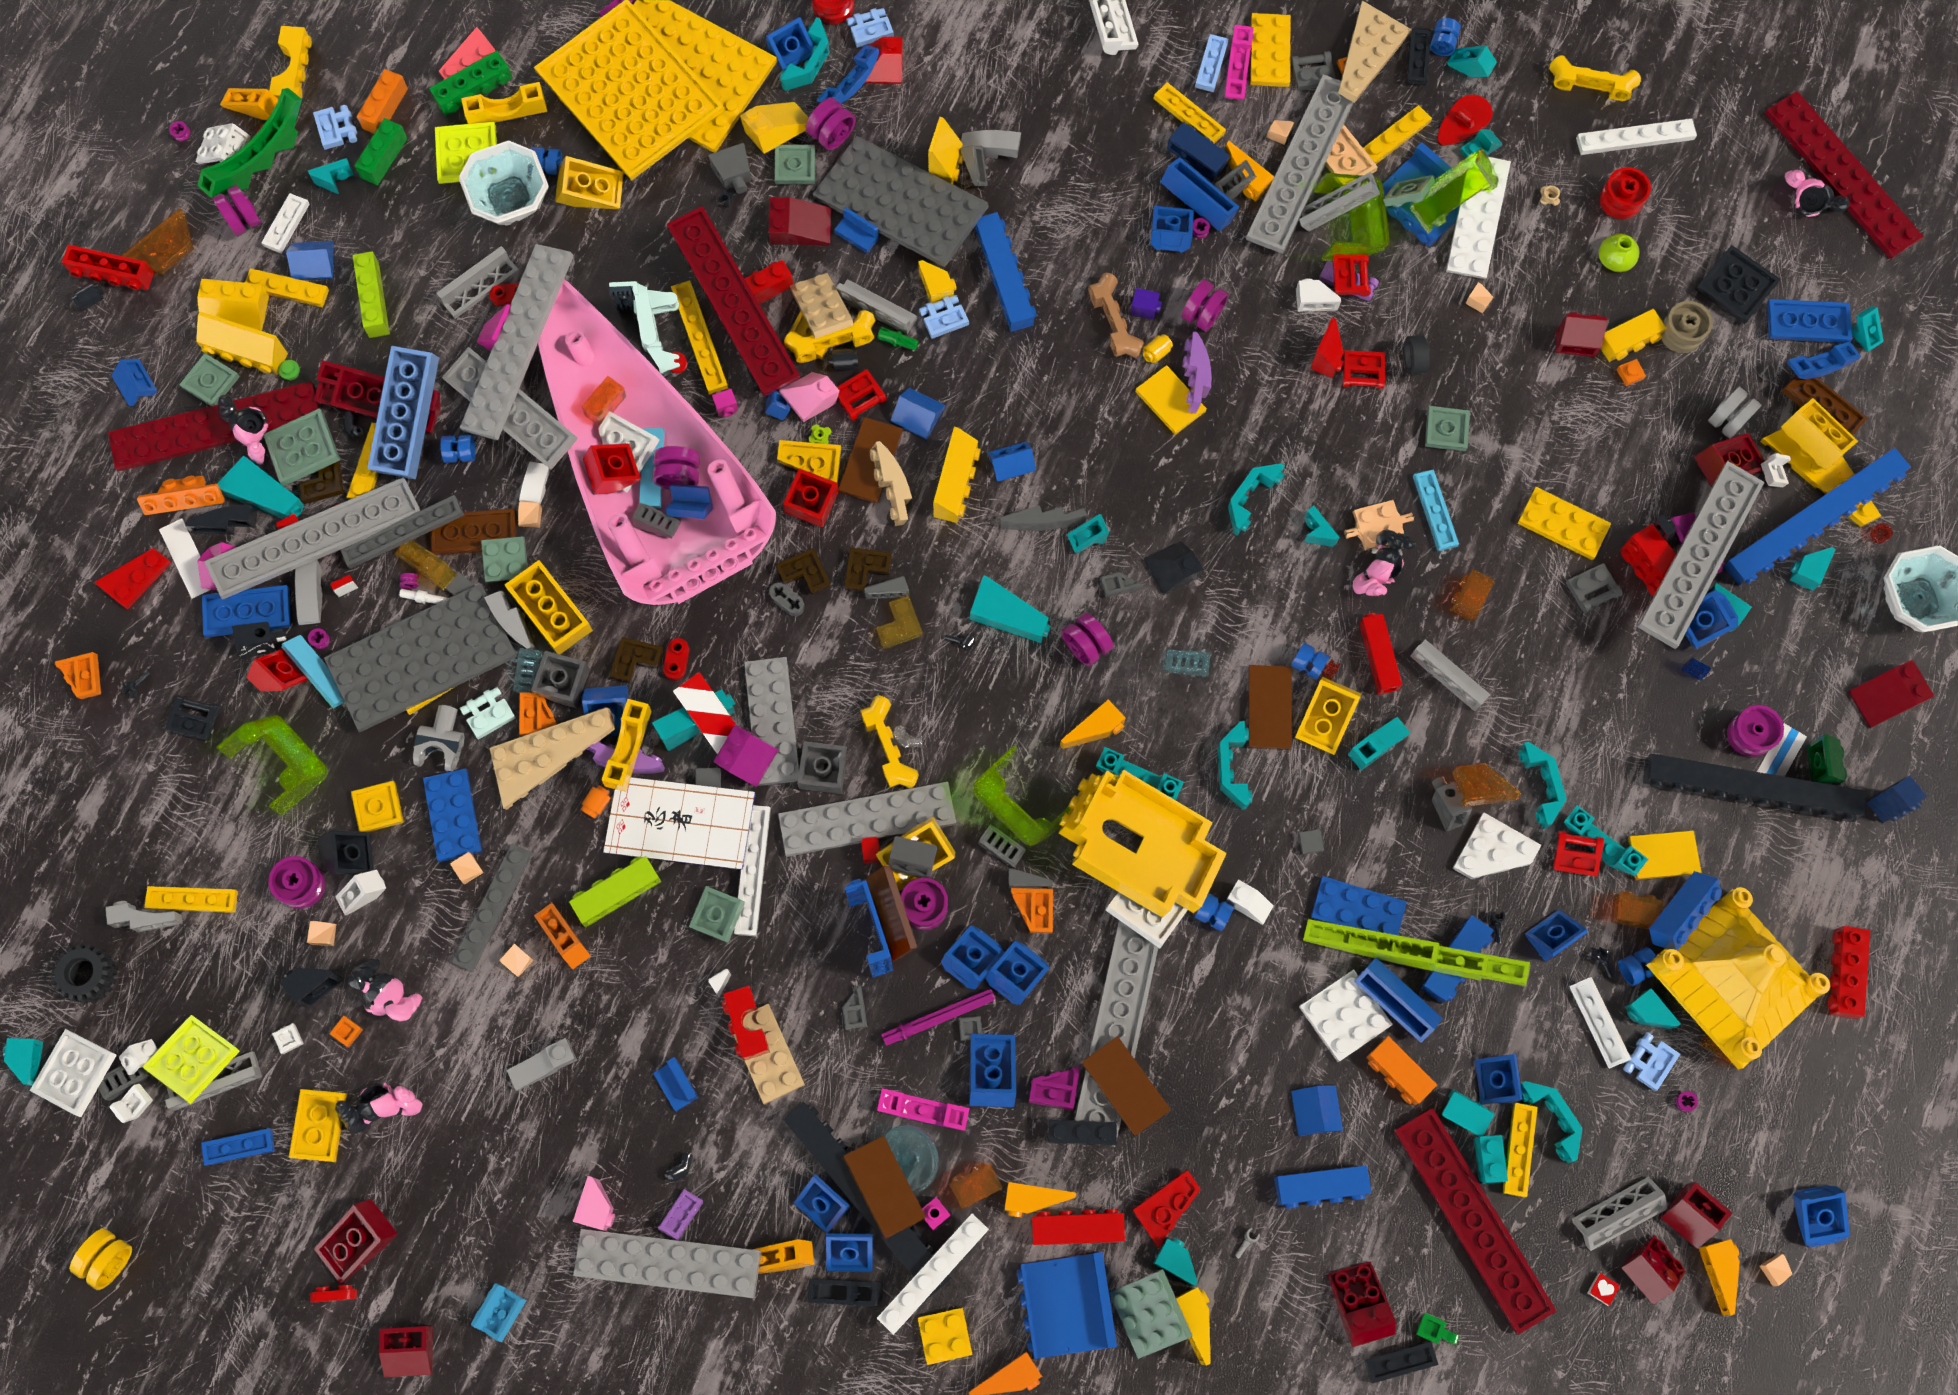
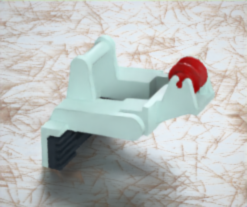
M637 281L609 283L610 296L615 302L617 311H620V308L622 311H624V308L626 311H629V308L633 311L634 308V313H637L642 347L645 352L651 355L659 368L660 374L665 377L672 373L679 374L685 371L687 361L682 353L663 351L662 343L659 342L654 316L660 313L676 311L679 308L677 295L673 292L647 290V287L638 284Z

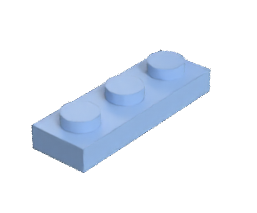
M1210 34L1195 88L1214 92L1229 39Z

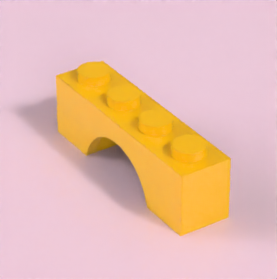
M281 26L278 44L283 53L291 58L289 67L282 74L272 77L269 91L279 99L282 89L289 88L302 99L301 87L302 82H305L304 70L305 65H308L309 61L307 53L308 48H311V37L308 36L304 27Z
M540 82L522 85L514 95L504 99H489L481 94L461 98L468 124L496 123L547 112Z
M627 699L621 718L619 739L612 757L607 761L602 777L605 787L624 792L627 791L652 712L649 704Z

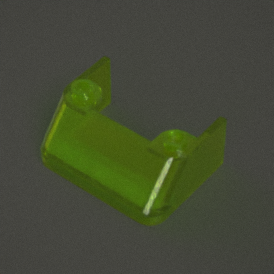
M1483 149L1476 151L1435 180L1434 185L1422 201L1411 203L1409 208L1427 233L1432 231L1433 226L1439 227L1447 221L1445 217L1449 212L1480 191H1487L1489 193L1498 186L1499 178Z
M1326 173L1314 188V192L1331 193L1363 175ZM1374 177L1380 195L1349 210L1353 243L1334 241L1323 254L1322 260L1332 261L1334 254H1364L1371 256L1384 251L1389 245L1386 207L1383 200L1384 191L1380 179ZM1367 180V181L1363 182L1361 186L1365 185L1366 183H1368V182H1370V181ZM1350 190L1346 191V192L1344 193V195L1348 194V193L1351 192V191H1350Z
M271 715L243 724L216 748L231 759L247 744H254L261 738L266 741L288 766L279 777L280 785L286 791L269 804L271 809L283 816L327 777L328 769L283 718L278 715Z
M1013 746L976 780L973 786V794L1024 844L1033 846L1049 838L1061 826L1059 823L1065 813L1069 814L1071 808L1067 807L1052 823L1044 818H1038L1034 821L1004 792L1006 781L999 772L1013 760L1017 750Z

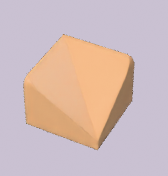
M1274 120L1268 131L1267 138L1285 145L1294 122Z
M1478 282L1468 297L1466 304L1483 313L1493 299V296Z
M519 502V527L540 528L542 514L540 503Z
M470 852L450 863L463 884L468 883L483 873Z
M310 921L307 943L319 946H334L336 924Z
M514 944L500 959V962L519 977L533 962V959Z
M1777 1254L1760 1265L1772 1286H1779L1792 1275L1783 1254Z

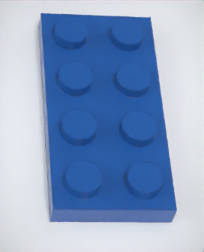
M1769 299L1767 302L1769 339L1838 343L1852 341L1850 303Z
M287 585L249 589L223 600L219 593L202 595L203 635L205 637L233 634L232 626L268 622L271 630L290 628V588Z
M465 768L423 778L437 861L443 862L460 858L468 852L472 855L482 853L468 770Z
M1322 876L1310 919L1398 935L1407 901Z

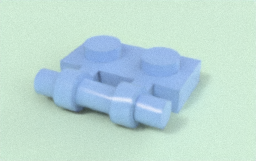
M884 8L870 9V12L853 14V17L847 18L848 26L856 24V26L851 27V33L857 47L870 44L883 36L894 37L888 17L880 18L886 15Z
M347 105L340 106L341 112L335 113L333 107L313 112L325 150L343 145L342 138L346 136L351 143L357 141V130L352 124V113L348 110ZM344 122L345 127L339 128L338 123Z
M957 295L943 297L941 301L933 304L929 302L924 307L919 308L921 316L930 315L924 318V323L931 339L969 325V320L962 305L953 307V304L959 303ZM943 308H946V309H947V310H945V311L936 313L937 310H940V309H943Z
M1646 1032L1643 1038H1639L1636 1043L1637 1047L1633 1054H1629L1631 1060L1626 1061L1627 1063L1623 1070L1631 1074L1633 1069L1637 1068L1640 1072L1636 1079L1652 1090L1657 1091L1680 1056V1053L1662 1041L1658 1042L1656 1047L1650 1043L1654 1037ZM1646 1051L1651 1055L1644 1063L1640 1058Z

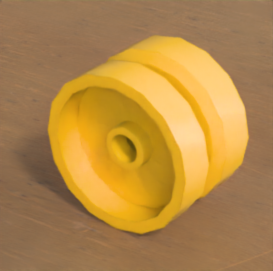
M102 1228L93 1233L81 1245L71 1261L70 1272L78 1278H86L88 1285L96 1290H101L109 1285L123 1270L131 1256L132 1246L123 1240L116 1241V1236L112 1232Z

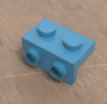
M495 1283L488 1292L481 1308L475 1314L471 1326L482 1330L496 1341L502 1343L527 1300L510 1289Z

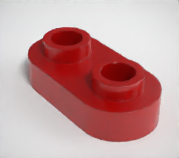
M519 283L501 284L492 287L489 293L492 303L499 307L506 306L507 304L511 305Z
M681 638L673 639L667 647L663 670L666 677L672 681L680 680L686 672L690 649L687 642ZM676 646L682 647L679 651H675L674 648ZM674 665L678 667L676 671L670 670Z
M352 1285L338 1286L336 1291H329V1287H316L315 1292L310 1293V1302L357 1299V1289H352Z

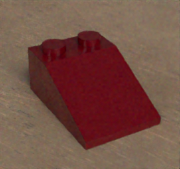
M770 197V244L830 245L831 207L792 197Z
M1749 433L1713 444L1695 456L1699 468L1703 471L1711 487L1727 461L1753 476L1763 471L1761 464L1765 462Z
M1913 659L1848 691L1869 728H1873L1935 697Z
M369 1199L353 1205L314 1250L337 1281L343 1284L385 1249L398 1233L373 1200Z

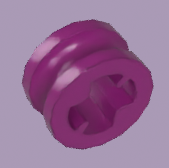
M176 121L171 124L169 132L174 139L184 141L189 138L190 129L184 122Z
M1204 218L1194 220L1192 235L1198 239L1205 238L1209 233V222ZM1200 225L1201 228H1202V226H1203V227H1204V230H1203V231H1200V229L1197 230V226Z
M414 573L400 575V580H402L400 582L401 588L416 589L419 587L417 582L419 575Z
M321 628L313 629L308 635L309 643L316 649H324L330 643L329 635ZM318 635H321L323 637L322 639H320V643H317L314 640L318 638Z
M1684 1091L1676 1097V1105L1682 1112H1691L1697 1108L1698 1098L1693 1092ZM1682 1097H1690L1692 1100L1690 1104H1692V1106H1684L1682 1104V1102L1684 1101L1682 1100Z

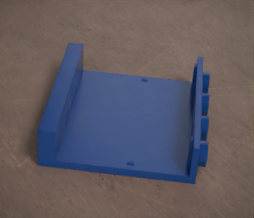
M1421 142L1416 147L1413 156L1378 187L1380 195L1374 197L1373 200L1376 204L1386 209L1391 217L1400 221L1405 229L1414 233L1420 242L1430 247L1456 222L1465 178ZM1430 175L1434 176L1435 183L1422 201L1418 203L1406 202L1398 207L1393 205L1385 206L1383 199L1396 182Z
M861 879L853 880L848 883L849 886L845 887L849 906L867 902L882 951L866 955L872 978L893 971L891 955L867 881H861Z
M1103 1252L1020 1264L1021 1269L1017 1270L1018 1284L1023 1283L1024 1293H1020L1021 1306L1026 1307L1027 1317H1023L1025 1331H1030L1031 1340L1027 1341L1028 1354L1033 1355L1034 1360L1117 1347Z

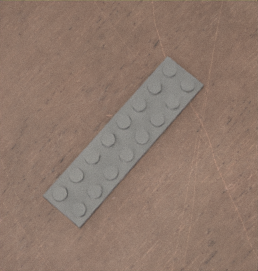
M468 347L442 378L466 399L471 401L487 362ZM520 389L518 390L503 430L552 470L578 438Z
M948 782L778 814L786 857L861 843L863 838L877 836L878 839L904 835L932 816L940 828L956 825Z
M581 1229L573 1276L755 1298L761 1251Z

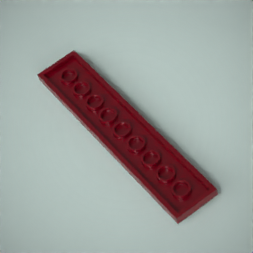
M1798 91L1767 109L1765 115L1820 179L1831 187L1834 195L1845 196L1849 199L1850 204L1847 210L1890 260L1922 240L1924 236Z
M701 206L667 223V228L763 396L765 397L800 379V374L704 207Z
M312 381L233 400L236 410L255 407L265 414L267 418L266 424H268L265 433L319 409V404L314 401L316 390ZM218 404L108 432L114 467L118 472L239 442L233 432H231L228 422L219 416Z
M1431 1108L1394 1130L1393 1132L1516 1335L1521 1334L1557 1312L1434 1109Z

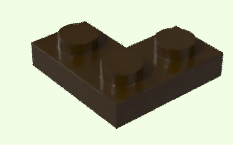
M340 460L318 470L319 478L299 483L301 501L304 504L344 494Z
M850 547L844 588L846 590L864 592L867 585L868 572L889 575L892 553Z
M814 548L775 564L784 584L804 577L811 594L831 587V583Z
M622 637L610 678L632 683L637 664L658 669L664 650L663 647Z

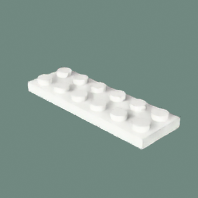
M1476 154L1470 155L1446 272L1480 279L1487 278L1511 161Z

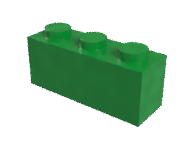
M384 118L354 165L360 178L377 186L379 185L407 140L401 125Z

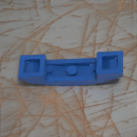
M864 45L853 58L856 66L836 88L828 87L816 100L817 103L820 104L828 98H835L841 104L853 96L872 72L878 58V48Z
M1849 341L1834 346L1829 352L1809 358L1802 355L1789 359L1787 363L1798 378L1812 379L1840 370L1859 360L1861 355Z

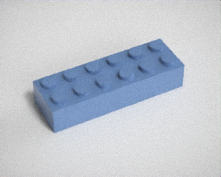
M391 346L367 469L377 473L416 479L439 357L433 353Z

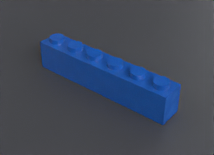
M998 212L982 216L974 228L1010 332L1034 326V318L1037 317L1034 305L1030 306L1029 290L1023 286V273L1017 269V256L1015 253L1012 254L1010 249L1012 248L1011 239L1004 232L1006 230L1005 222L999 218Z

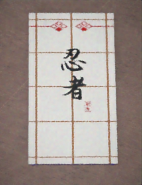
M630 778L626 792L616 789L614 791L604 853L633 857L641 856L642 858L646 856L649 859L743 870L754 799L756 797L755 792Z

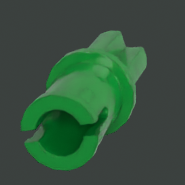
M881 327L879 330L878 340L894 344V347L899 345L911 350L917 349L918 340L902 335L901 331L895 332Z

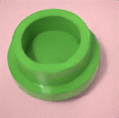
M286 360L280 364L278 371L282 378L294 380L299 375L300 367L295 361Z

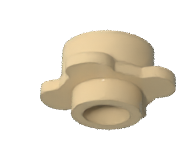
M1544 186L1541 188V204L1557 206L1560 203L1558 199L1560 190L1557 187Z

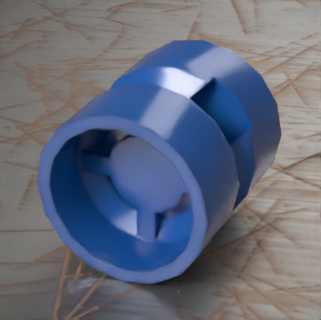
M1442 18L1437 21L1430 44V50L1440 56H1450L1454 53L1461 30L1459 22L1451 18Z
M532 146L530 149L536 152L543 172L545 171L548 175L558 176L559 165L562 162L561 150L548 148L545 151L542 147ZM530 164V172L533 173L534 165Z
M460 435L458 439L455 436H442L441 454L444 463L457 462L458 459L462 462L475 461L476 450L473 435Z
M1304 642L1291 666L1299 671L1306 670V675L1317 680L1330 656L1321 651L1315 652L1314 647Z
M1208 893L1202 907L1198 909L1194 918L1203 923L1210 922L1211 927L1222 932L1232 914L1234 906L1225 901L1219 903L1217 897Z
M1645 947L1635 952L1634 956L1629 955L1619 960L1618 967L1626 982L1634 986L1644 981L1645 977L1650 978L1654 976L1646 965L1656 955L1650 948Z

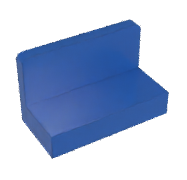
M845 208L843 210L844 218L835 228V234L868 254L879 240L878 227L850 209Z
M122 359L119 361L112 373V378L129 406H134L140 396L155 395L157 389L139 359Z
M1027 441L988 452L997 481L1036 470L1032 448Z
M672 484L670 486L673 501L666 508L667 516L705 519L713 510L709 487Z
M675 1057L668 1060L666 1066L654 1072L655 1078L675 1111L680 1110L699 1098Z

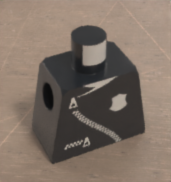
M268 622L232 626L235 646L241 660L274 652V642L286 640L284 628L271 630Z

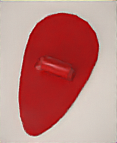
M1473 94L1460 98L1450 109L1440 126L1437 139L1438 144L1441 146L1454 145L1477 134L1480 129H1484L1491 121L1493 115L1490 103L1485 98Z

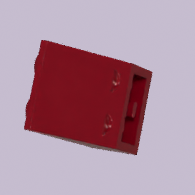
M1371 1261L1327 1274L1343 1327L1352 1348L1396 1335V1319Z

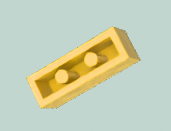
M1652 309L1605 332L1601 350L1609 362L1615 359L1619 361L1625 358L1629 352L1633 350L1637 352L1644 348L1645 344L1649 342L1653 344L1659 341L1666 327L1656 311Z

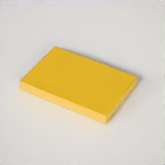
M1167 365L1137 387L1135 391L1174 435L1205 413L1207 409L1201 403L1196 413L1188 412L1189 404L1186 403V398L1190 390Z
M1694 831L1628 837L1629 846L1631 845L1648 858L1645 865L1635 876V880L1692 875L1694 871L1702 873Z
M300 1089L289 1158L336 1162L343 1121L338 1118L335 1107L339 1100L346 1101V1093Z

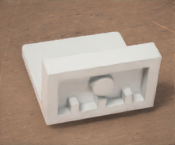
M233 123L207 128L203 135L202 145L197 151L196 162L198 164L215 161L222 162L244 147L250 141L251 136Z

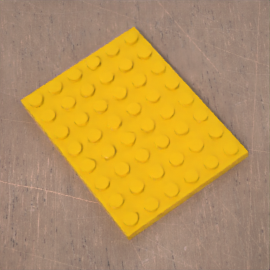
M624 0L534 67L537 74L631 181L725 111L724 106L629 0Z
M636 0L633 6L724 106L725 111L688 138L714 153L717 152L740 118V115L744 112L777 63V57L670 0Z

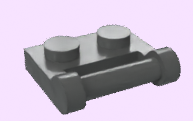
M1330 51L1305 57L1291 56V67L1297 91L1317 88L1323 75L1336 79ZM1324 62L1323 66L1300 69L1299 66L1305 64Z
M1604 563L1566 582L1584 613L1591 611L1593 607L1609 599H1616L1623 595L1620 586L1615 583ZM1606 586L1609 591L1590 600L1584 597Z

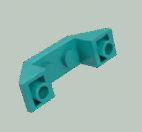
M816 17L814 23H811L807 29V33L814 45L811 58L806 60L803 69L790 63L787 69H784L781 73L780 80L782 89L785 91L811 84L830 53L829 41L820 18Z
M1280 463L1253 468L1230 499L1228 510L1233 532L1236 536L1239 535L1241 530L1245 532L1251 524L1249 520L1251 512L1243 508L1249 498L1247 496L1250 490L1254 491L1259 482L1270 489L1275 483L1279 484L1285 475L1282 473L1285 467L1284 464Z
M1240 721L1217 747L1219 789L1242 810H1246L1249 803H1252V790H1248V784H1231V782H1234V771L1230 769V762L1233 761V750L1229 749V747H1243L1245 742L1249 740V729L1245 728V721Z
M1525 742L1519 748V760L1524 764L1525 768L1542 766L1540 769L1543 780H1546L1548 787L1546 788V794L1548 799L1551 800L1550 803L1542 804L1536 809V820L1538 824H1541L1543 830L1553 823L1567 798L1556 759L1530 742Z
M1104 747L1096 765L1103 773L1109 771L1118 776L1125 770L1172 799H1177L1184 783L1183 781L1165 773L1163 777L1123 760L1125 755Z
M1576 805L1564 821L1570 833L1590 838H1596V836L1603 837L1604 845L1601 860L1614 869L1636 876L1648 858L1631 845L1626 849L1592 824L1595 819L1593 816ZM1582 845L1591 853H1594V847Z
M1527 1081L1520 1083L1522 1101L1530 1105L1544 1097L1547 1108L1558 1117V1124L1564 1132H1568V1136L1555 1143L1557 1147L1556 1152L1560 1159L1567 1163L1576 1161L1582 1126L1558 1090Z

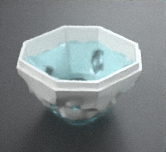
M511 141L471 153L459 177L471 212L498 225H511L516 220L520 221L536 212L537 209H540L549 188L536 152Z
M1941 546L1898 553L1883 578L1885 583V600L1895 620L1920 632L1936 631L1958 626V556Z

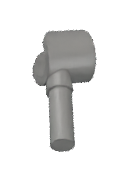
M1253 1228L1247 1230L1244 1234L1245 1240L1234 1255L1238 1259L1250 1244L1255 1243L1260 1238V1234L1255 1239L1249 1237V1232Z

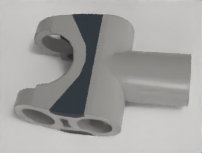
M439 705L433 728L427 726L419 727L414 743V765L422 766L424 760L427 759L431 752L443 751L445 771H454L461 756L465 738L464 733L453 731L458 711L456 708Z

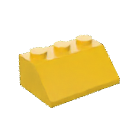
M201 279L197 297L199 312L262 331L269 300V294L262 284Z
M1813 398L1781 426L1785 434L1793 438L1799 444L1801 450L1808 453L1815 463L1825 470L1858 442Z

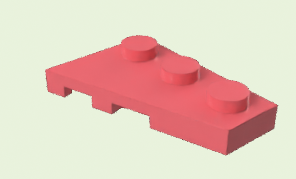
M476 27L442 66L439 73L445 80L496 50L478 27Z

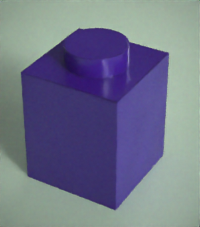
M1136 288L1130 315L1154 320L1155 313H1160L1162 301H1158L1160 293Z

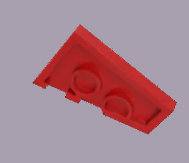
M152 548L94 583L128 610L171 562L156 549Z
M1188 1170L1183 1171L1131 1209L1157 1248H1160L1165 1237L1172 1231L1177 1220L1200 1191V1187Z

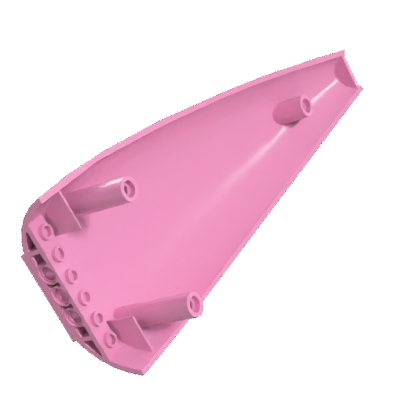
M564 279L539 339L538 346L558 422L578 438L568 450L577 484L596 536L623 594L634 601L644 604L659 605L675 602L680 604L753 564L752 560L762 551L773 532L776 511L746 469L702 417L630 341ZM609 411L641 429L664 428V447H686L699 453L700 463L696 469L699 472V483L697 486L709 487L713 510L705 519L673 517L680 520L681 524L671 539L633 526L632 517L639 506L640 481L634 483L628 493L619 490L609 494H594L583 457L590 445H603L598 428ZM662 488L661 508H657V510L667 514V506L673 501L670 489ZM667 524L665 529L668 530L670 524Z

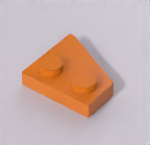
M91 652L55 661L56 667L61 669L64 679L71 685L72 691L77 698L84 699L101 694L98 654Z
M520 692L519 736H526L557 725L554 715L543 696L531 692Z
M1011 888V894L1030 933L1052 934L1053 889Z

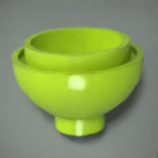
M1620 233L1608 236L1601 243L1598 251L1602 264L1615 272H1625L1632 269L1637 263L1640 254L1636 241L1632 237Z

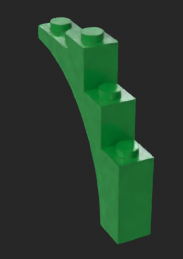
M289 88L282 89L274 110L259 132L244 147L229 158L216 165L201 169L197 186L211 198L219 193L228 194L227 189L237 184L240 190L248 189L253 172L270 169L276 152L294 148L298 131L294 126L302 99Z

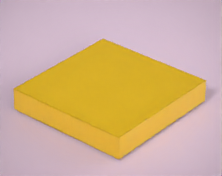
M394 780L351 791L359 831L371 832L404 823Z

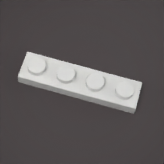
M1592 977L1569 986L1608 1068L1631 1060Z

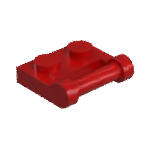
M1334 254L1332 258L1334 293L1337 295L1369 296L1371 294V288L1368 286L1367 272L1369 256L1364 254ZM1354 264L1359 265L1360 285H1355Z
M1344 351L1343 387L1356 385L1374 386L1377 389H1384L1385 352ZM1351 373L1377 374V378L1351 377Z
M867 369L837 386L839 390L837 399L852 421L857 419L859 414L879 402L887 401L884 392ZM871 392L876 394L857 407L852 408L851 404Z
M1559 831L1553 869L1598 877L1604 838L1570 835L1565 831ZM1565 843L1594 847V853L1566 849Z

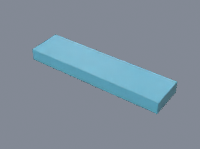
M643 428V430L660 439L654 451L664 447V428ZM653 451L641 470L639 504L643 503L657 509L661 508L662 487L655 485L652 481L653 469L655 468L653 464Z
M1434 469L1414 474L1413 479L1437 551L1458 547L1459 542Z
M301 635L282 644V649L332 708L345 703L329 668Z

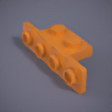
M187 476L177 480L168 479L162 483L157 493L139 495L137 497L144 515L222 504L225 499L219 485H205L206 481L203 476Z

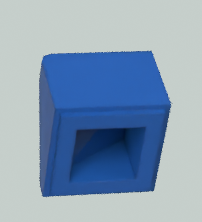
M775 391L769 394L766 399L765 413L784 420L790 412V405L779 392Z

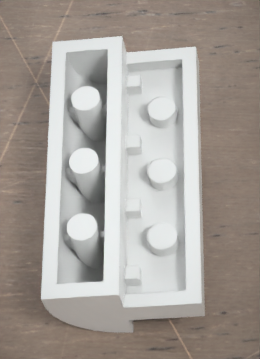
M1089 0L1104 52L1116 55L1118 50L1136 49L1138 41L1126 1Z

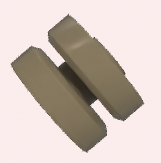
M1683 301L1676 304L1662 321L1666 330L1663 332L1661 340L1665 346L1677 353L1695 351L1711 332L1713 321L1709 310L1695 301Z

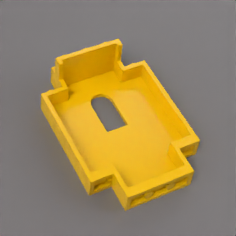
M1125 770L1118 776L1106 771L1102 776L1091 774L1087 780L1083 778L1077 788L1080 791L1078 796H1074L1068 805L1071 808L1069 814L1065 813L1059 823L1062 826L1059 834L1078 845L1073 853L1075 859L1072 865L1162 918L1171 911L1175 902L1192 913L1201 908L1226 856L1224 851L1205 841V837L1213 822ZM1107 820L1116 821L1143 837L1136 854L1108 838L1103 833V823Z

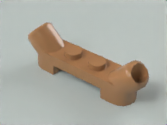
M1103 273L1098 283L1088 286L1094 308L1102 306L1113 331L1110 334L1109 344L1114 355L1118 357L1127 354L1137 358L1142 352L1144 342L1142 339L1127 333L1126 321L1119 314V304L1112 298V293L1118 283L1117 278L1111 273Z

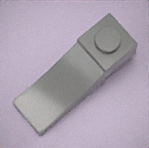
M127 901L115 902L113 906L106 907L107 925L114 928L130 926V929L136 932H143L183 924L182 915L174 911L166 913L142 912L136 910V907L127 903Z
M564 1038L522 1063L508 1069L507 1072L515 1090L519 1091L558 1072V1069L577 1061V1058L569 1040Z

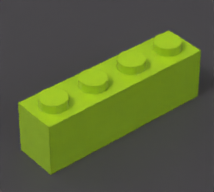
M373 251L353 255L363 328L369 338L389 335L379 262Z
M639 856L633 859L628 867L624 869L618 868L613 871L608 879H601L593 883L592 888L588 891L576 893L572 897L573 900L569 901V903L586 928L659 884L661 880L646 856L643 858Z

